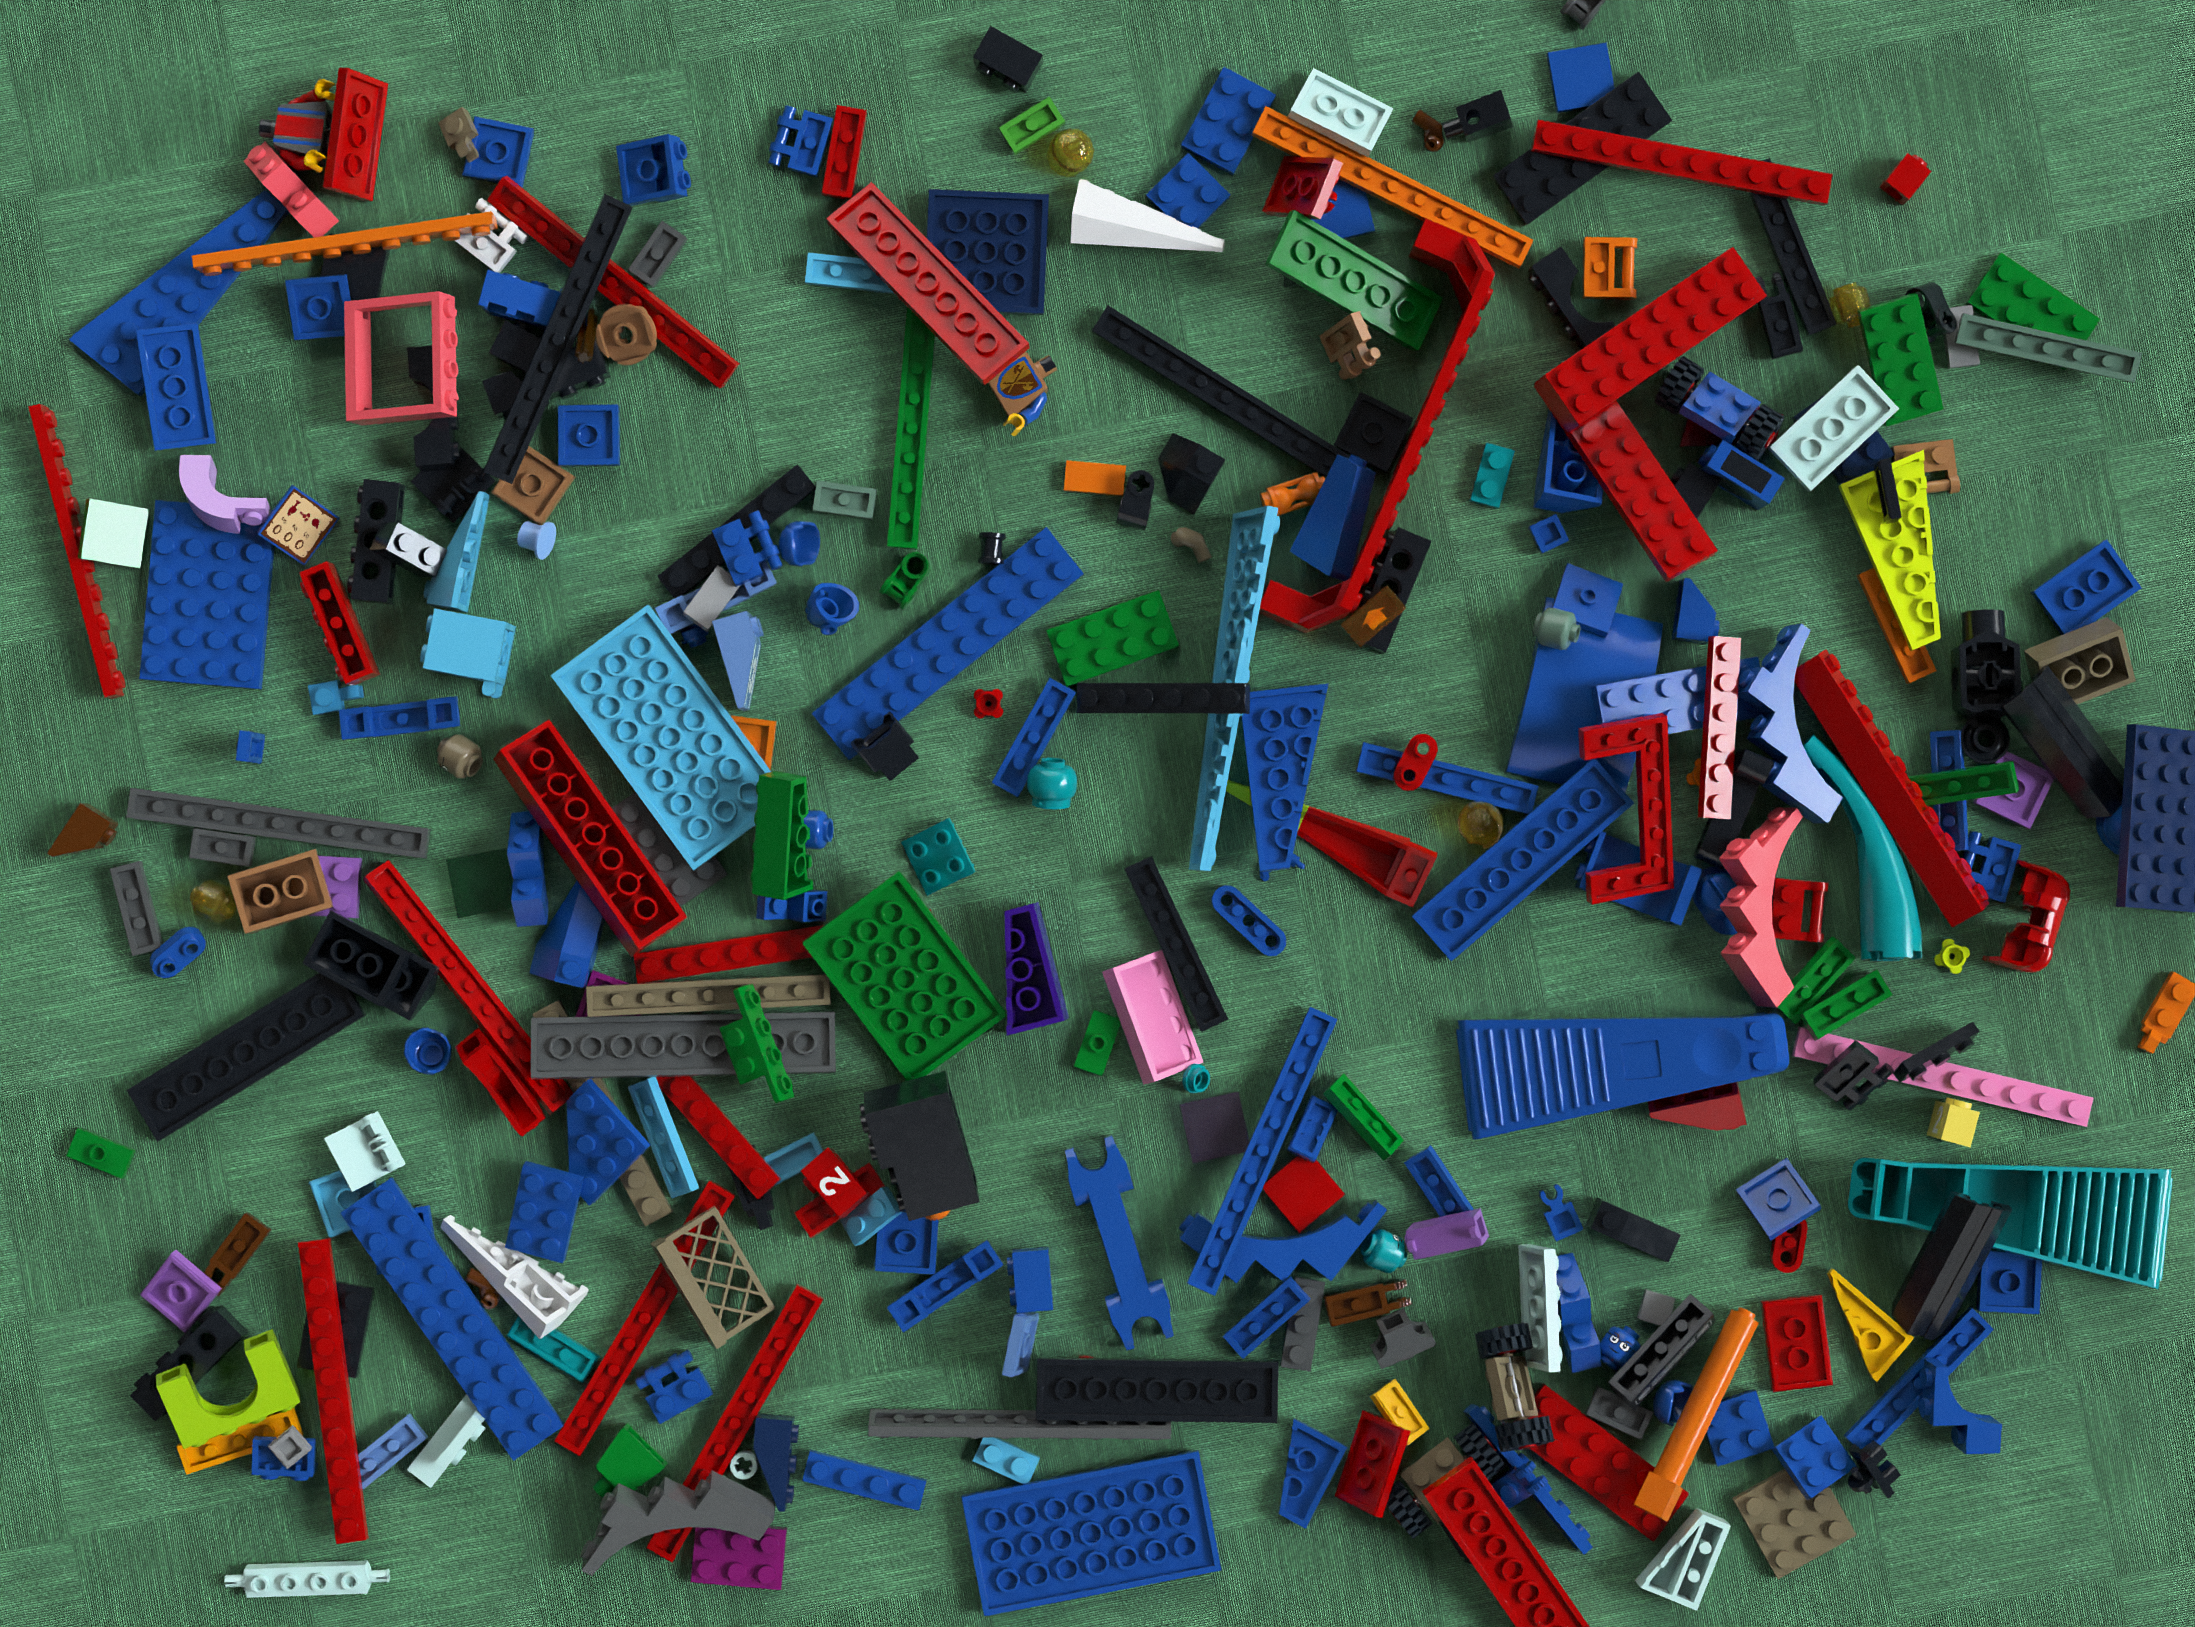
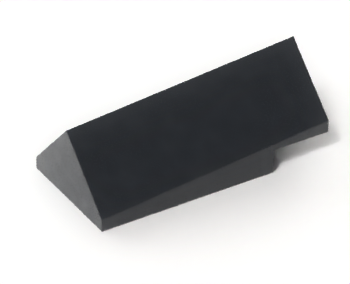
M330 910L302 963L380 1007L384 1006L409 1021L416 1016L434 994L439 967L333 910Z

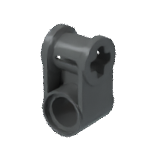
M1568 0L1560 10V13L1563 15L1568 14L1580 24L1579 28L1583 31L1597 15L1606 0Z

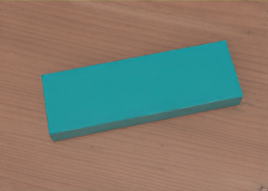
M519 1316L506 1335L582 1383L585 1382L600 1357L557 1329L539 1339Z

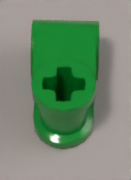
M919 552L907 554L895 571L883 583L878 593L881 595L886 594L900 604V609L904 610L928 576L931 567L929 560ZM914 558H920L924 563L923 571L917 575L911 574L908 569L909 562ZM893 586H895V587H897L899 590H901V591L904 593V595H902V594H900L899 592H897V591L893 588Z

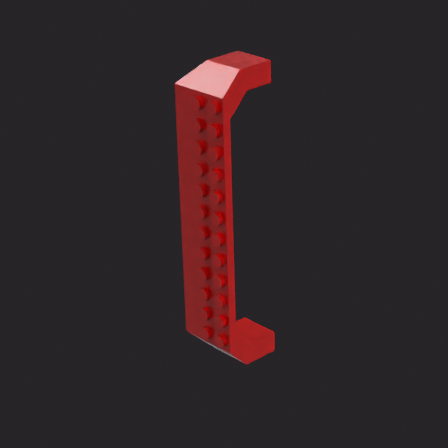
M1427 218L1423 222L1408 257L1447 273L1462 314L1353 566L1350 578L1312 596L1305 595L1273 580H1270L1261 599L1259 614L1303 633H1308L1343 619L1349 612L1354 613L1357 610L1363 594L1359 593L1361 586H1366V583L1369 582L1375 568L1371 565L1373 558L1380 556L1387 540L1383 538L1385 530L1389 531L1392 528L1398 511L1395 510L1397 502L1401 504L1409 489L1410 483L1406 481L1409 475L1413 476L1421 461L1422 455L1418 453L1421 448H1425L1433 433L1434 428L1430 425L1433 420H1437L1445 405L1446 400L1442 399L1444 393L1448 394L1457 377L1458 372H1455L1454 369L1456 365L1460 366L1470 345L1466 344L1468 338H1472L1482 317L1478 316L1480 310H1484L1493 293L1490 285L1495 272L1477 240Z

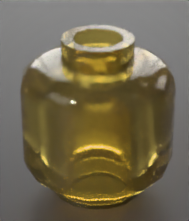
M1856 282L1833 289L1834 294L1829 297L1828 302L1837 324L1847 323L1848 329L1859 326L1858 310L1872 306L1867 289L1864 286H1857Z
M206 880L191 892L190 902L192 903V910L200 918L213 923H222L226 919H230L237 910L232 890L227 885L213 880Z

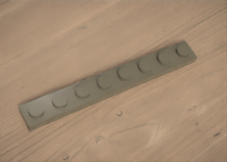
M826 974L586 986L587 1017L739 1009L733 990L749 984H753L758 992L762 1008L830 1005L829 978Z
M557 1000L532 1014L534 1018L570 1017L561 1000ZM603 1078L567 1079L573 1092L585 1081L592 1079L618 1108ZM642 1154L619 1178L644 1225L647 1226L673 1212V1209Z

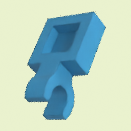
M340 680L308 685L313 715L337 712L345 709L344 701L364 698L362 686L352 685L341 688Z

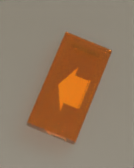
M1387 585L1344 621L1341 626L1361 648L1402 613L1406 606Z

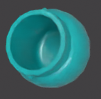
M1054 757L1042 758L1041 764H1036L1030 769L1027 778V789L1032 796V805L1043 809H1065L1070 807L1071 798L1077 790V775L1072 767L1065 765L1064 759Z

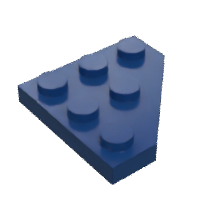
M592 1079L585 1081L567 1100L569 1173L584 1176L580 1196L590 1206L651 1145Z

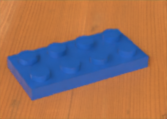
M198 323L136 330L154 450L217 443Z

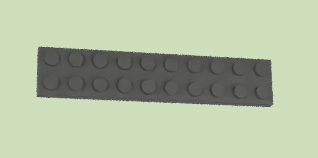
M835 1012L764 1013L765 1018L771 1025V1034L776 1047L781 1052L786 1074L836 1073ZM742 1014L531 1018V1079L736 1075L719 1028L743 1017Z

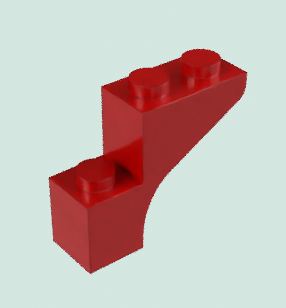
M479 1028L455 1046L463 1064L484 1085L512 1127L521 1137L536 1128L546 1118L535 1096Z

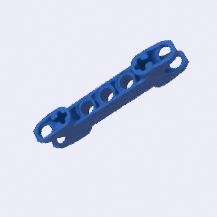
M1110 1135L1104 1137L1107 1159L1104 1165L1098 1169L1083 1167L1073 1147L1065 1149L1068 1164V1182L1076 1207L1091 1203L1118 1289V1292L1104 1297L1112 1324L1120 1335L1126 1351L1134 1349L1132 1326L1141 1317L1150 1316L1156 1319L1166 1338L1173 1337L1174 1333L1171 1325L1170 1302L1163 1280L1158 1279L1148 1283L1120 1195V1193L1133 1190L1134 1186L1127 1163L1118 1150L1113 1136Z

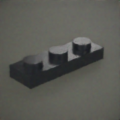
M1974 1022L1967 1024L1901 1062L1893 1072L1899 1083L1909 1077L1912 1081L1918 1079L1927 1072L1926 1068L1934 1064L1935 1067H1939L1951 1058V1053L1958 1051L1961 1054L1975 1044L1972 1040L1980 1032Z

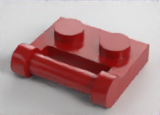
M1775 878L1772 895V925L1776 939L1824 942V934H1821L1824 896L1825 892H1828L1829 883ZM1804 890L1813 891L1809 932H1801Z

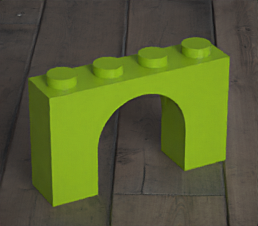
M273 1329L244 1340L245 1354L256 1377V1384L250 1395L237 1404L219 1406L209 1403L202 1398L195 1387L186 1364L156 1375L157 1390L183 1449L190 1446H202L210 1438L220 1434L222 1436L232 1434L240 1426L248 1423L257 1424L265 1420L268 1415L278 1411L281 1413L287 1412L300 1403L299 1389Z

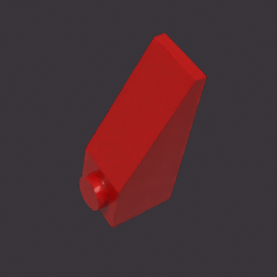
M1738 1082L1648 1101L1649 1115L1653 1119L1715 1131L1723 1129L1733 1130L1739 1126L1747 1125Z

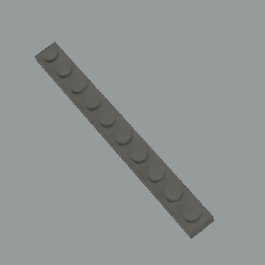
M130 788L126 818L426 859L431 831L428 828Z
M870 1409L868 1436H878L880 1438L939 1437L943 1439L950 1437H969L972 1439L995 1437L1001 1439L1060 1438L1067 1440L1071 1438H1090L1092 1440L1111 1438L1122 1440L1171 1439V1422L1036 1420V1410Z

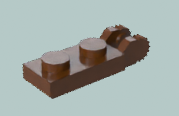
M249 1212L242 1216L210 1259V1264L204 1271V1274L212 1279L217 1269L225 1273V1276L217 1284L222 1288L217 1296H220L232 1280L239 1275L272 1231V1229Z
M1406 1279L1384 1284L1380 1282L1323 1296L1330 1326L1333 1327L1390 1313V1310L1412 1305L1411 1298L1401 1297L1387 1302L1385 1292L1401 1290L1406 1287Z

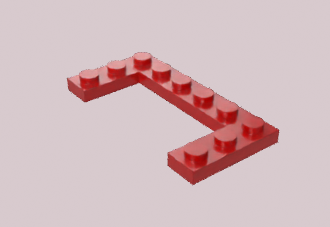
M1659 713L1578 728L1580 758L1583 760L1636 751L1640 862L1586 872L1587 902L1593 905L1674 889L1667 715Z

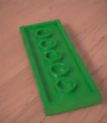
M1296 210L1289 212L1265 263L1266 266L1346 313L1351 314L1360 311L1367 325L1413 352L1419 351L1443 297Z

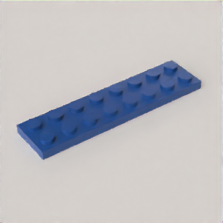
M1591 759L1411 916L1452 962L1630 808L1634 802L1596 759Z

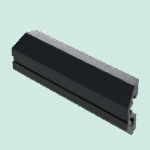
M2044 666L2031 678L2032 683L2025 686L2021 693L2012 695L2000 708L2080 814L2086 818L2112 816L2118 810L2117 808L2122 805L2124 768L2049 666Z
M1954 1191L1950 1192L1892 1303V1315L1907 1334L1919 1335L1925 1339L1934 1340L1949 1329L2013 1210L2009 1205L1991 1201L1990 1205L1983 1202L1979 1204L1975 1200H1970L1971 1197L1969 1195Z

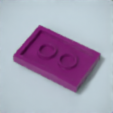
M769 1526L761 1539L757 1541L736 1532L696 1527L691 1582L781 1590L787 1528Z

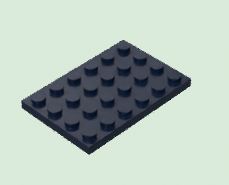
M2127 724L2116 907L2195 913V731Z

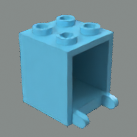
M434 608L433 615H429L427 619L426 632L429 633L428 644H424L422 647L420 662L424 663V669L433 672L483 681L482 693L495 699L500 698L506 681L516 626L504 621Z

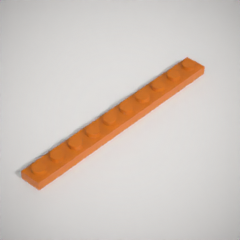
M1265 106L1252 132V136L1295 157L1337 159L1343 163L1339 172L1340 180L1422 221L1427 218L1477 240L1482 251L1518 269L1521 267L1534 241Z
M490 211L193 255L192 262L193 268L203 273L204 276H216L222 274L224 269L233 268V271L243 272L251 270L252 265L263 264L264 267H277L282 265L281 261L293 259L294 263H304L311 261L312 256L323 255V258H337L341 256V252L353 251V254H365L371 252L373 247L382 246L385 250L400 248V243L412 242L413 245H425L431 243L430 239L441 237L443 241H453L460 239L461 234L472 233V236H486L490 234V230L498 229L496 217Z

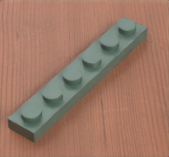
M1965 313L1961 314L1954 342L1955 344L2135 383L2142 356L2141 352Z

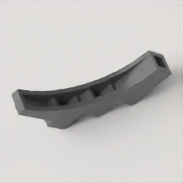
M711 1471L706 1480H700L695 1491L665 1477L659 1486L655 1485L651 1489L648 1497L618 1483L612 1493L607 1492L600 1503V1509H602L601 1522L596 1529L595 1538L592 1541L588 1540L581 1551L580 1557L583 1558L581 1571L593 1576L609 1557L624 1546L644 1536L664 1530L686 1527L716 1528L736 1532L759 1541L774 1520L775 1501L714 1471Z

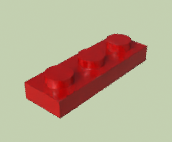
M837 105L822 188L823 196L850 200L853 197L867 110Z
M870 1162L854 1172V1175L871 1195L881 1187H886ZM821 1195L794 1212L810 1238H814L842 1219L837 1214L832 1217L821 1204L824 1199Z

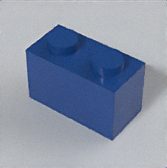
M1049 1247L1012 1250V1257L1007 1258L1008 1276L1014 1275L1015 1287L1009 1288L1010 1305L1016 1306L1017 1313L1053 1310Z

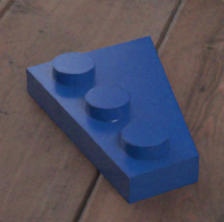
M1296 1418L1293 1420L1279 1514L1306 1529L1348 1447Z

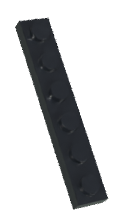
M1770 158L1763 160L1764 162L1772 163ZM1749 192L1807 337L1837 325L1787 199Z
M797 464L721 526L740 519L743 528H749L752 526L748 515L759 511L763 520H766L770 527L814 492L816 486ZM713 532L657 576L674 598L681 595L684 596L708 577L717 565L721 566L725 563Z
M1077 683V713L1250 714V683Z
M1152 856L1125 868L1127 876L1200 1031L1203 1032L1228 1020Z

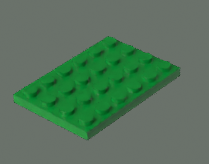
M900 870L802 942L907 1081L926 1076L1007 1016L1006 1010Z

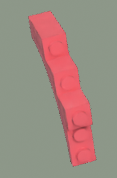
M1775 808L1768 814L1767 820L1760 828L1752 832L1750 839H1734L1727 845L1726 851L1719 857L1720 862L1737 885L1728 892L1727 898L1720 904V908L1738 932L1729 939L1727 946L1720 954L1756 1006L1777 1008L1794 988L1783 967L1776 947L1772 925V895L1781 854L1791 833L1803 818L1798 808Z

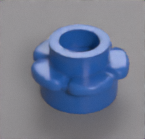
M695 624L680 632L683 637L681 643H688L690 648L699 646L707 641L705 636L709 634V631L706 632Z

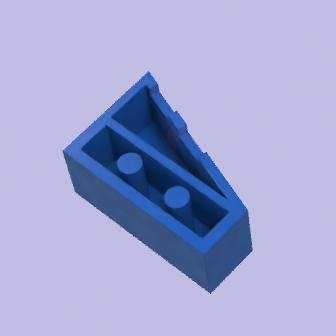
M487 270L478 305L488 315L514 322L518 320L526 325L545 329L562 288H560L559 292L549 289V285L542 282L531 281L530 283L520 280L515 275L508 273L500 274Z

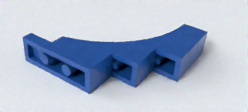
M1375 1200L1372 1205L1367 1202L1357 1215L1360 1218L1358 1223L1354 1222L1346 1214H1342L1332 1222L1303 1234L1273 1238L1242 1234L1225 1275L1237 1284L1256 1260L1277 1278L1285 1282L1300 1261L1304 1259L1327 1279L1332 1281L1387 1209ZM1198 1212L1194 1217L1189 1214L1178 1228L1182 1231L1179 1238L1197 1253H1200L1213 1222Z

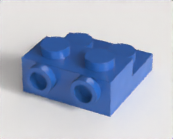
M666 134L616 146L623 203L634 206L652 201L666 202L688 197L687 189L691 187V178L689 173L684 170L683 159L687 157V148L684 142L680 141V137Z

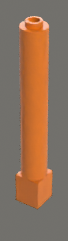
M1741 1307L1737 1311H1730L1654 1471H1649L1634 1505L1666 1522L1668 1521L1683 1490L1681 1488L1683 1480L1759 1324L1754 1320L1756 1316L1754 1313Z

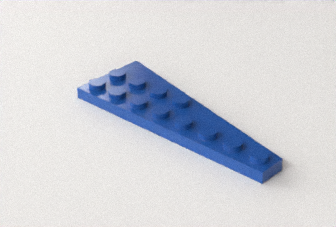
M264 190L76 332L69 340L137 395L142 396L145 392L136 330L198 323L199 325L241 273L233 271V268L222 270L220 275L204 276L203 273L193 268L192 256L264 245L290 212L279 200Z

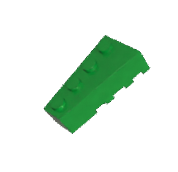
M779 771L759 775L756 785L758 802L754 816L756 834L752 846L754 865L750 877L752 894L785 900L813 890V879H808L807 868L812 867L811 855L806 854L805 846L807 840L810 839V828L804 824V818L809 813L806 776Z

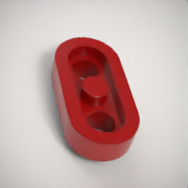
M1418 734L1409 740L1393 772V781L1399 789L1412 791L1422 784L1438 752V746L1433 737L1427 734ZM1420 743L1428 746V752L1425 755L1420 754L1417 750ZM1406 770L1413 771L1414 779L1412 781L1404 779V772Z
M1806 1220L1795 1225L1794 1231H1786L1773 1239L1770 1260L1777 1270L1783 1273H1792L1801 1266L1808 1231ZM1788 1251L1790 1254L1789 1260L1782 1262L1780 1259L1781 1254Z

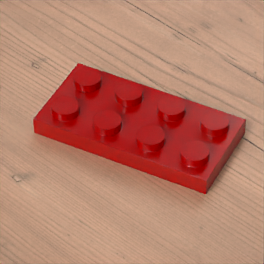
M339 68L324 173V188L361 201L373 202L388 83L350 68Z

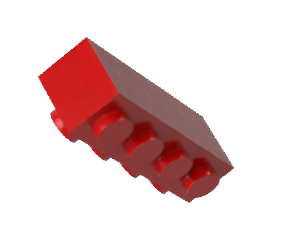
M325 561L299 572L302 582H300L302 592L307 599L310 598L314 609L311 610L312 616L316 624L323 629L325 634L323 642L329 654H333L337 665L334 667L340 681H344L345 684L352 686L381 675L335 564Z

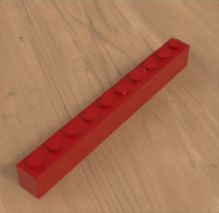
M1827 649L1797 666L1794 682L1946 920L1953 928L1982 912L1989 905L1988 894L1981 884L1975 882L1971 875L1972 870L1969 863L1964 858L1959 857L1954 849L1955 842L1952 837L1941 829L1938 824L1939 818L1934 809L1927 807L1923 801V794L1918 784L1914 781L1911 782L1905 772L1906 766L1902 759L1897 755L1895 756L1889 747L1890 742L1886 734L1882 730H1878L1873 723V714L1866 705H1862L1857 698V690L1854 684L1849 679H1845L1841 673L1838 659L1832 653L1829 654Z

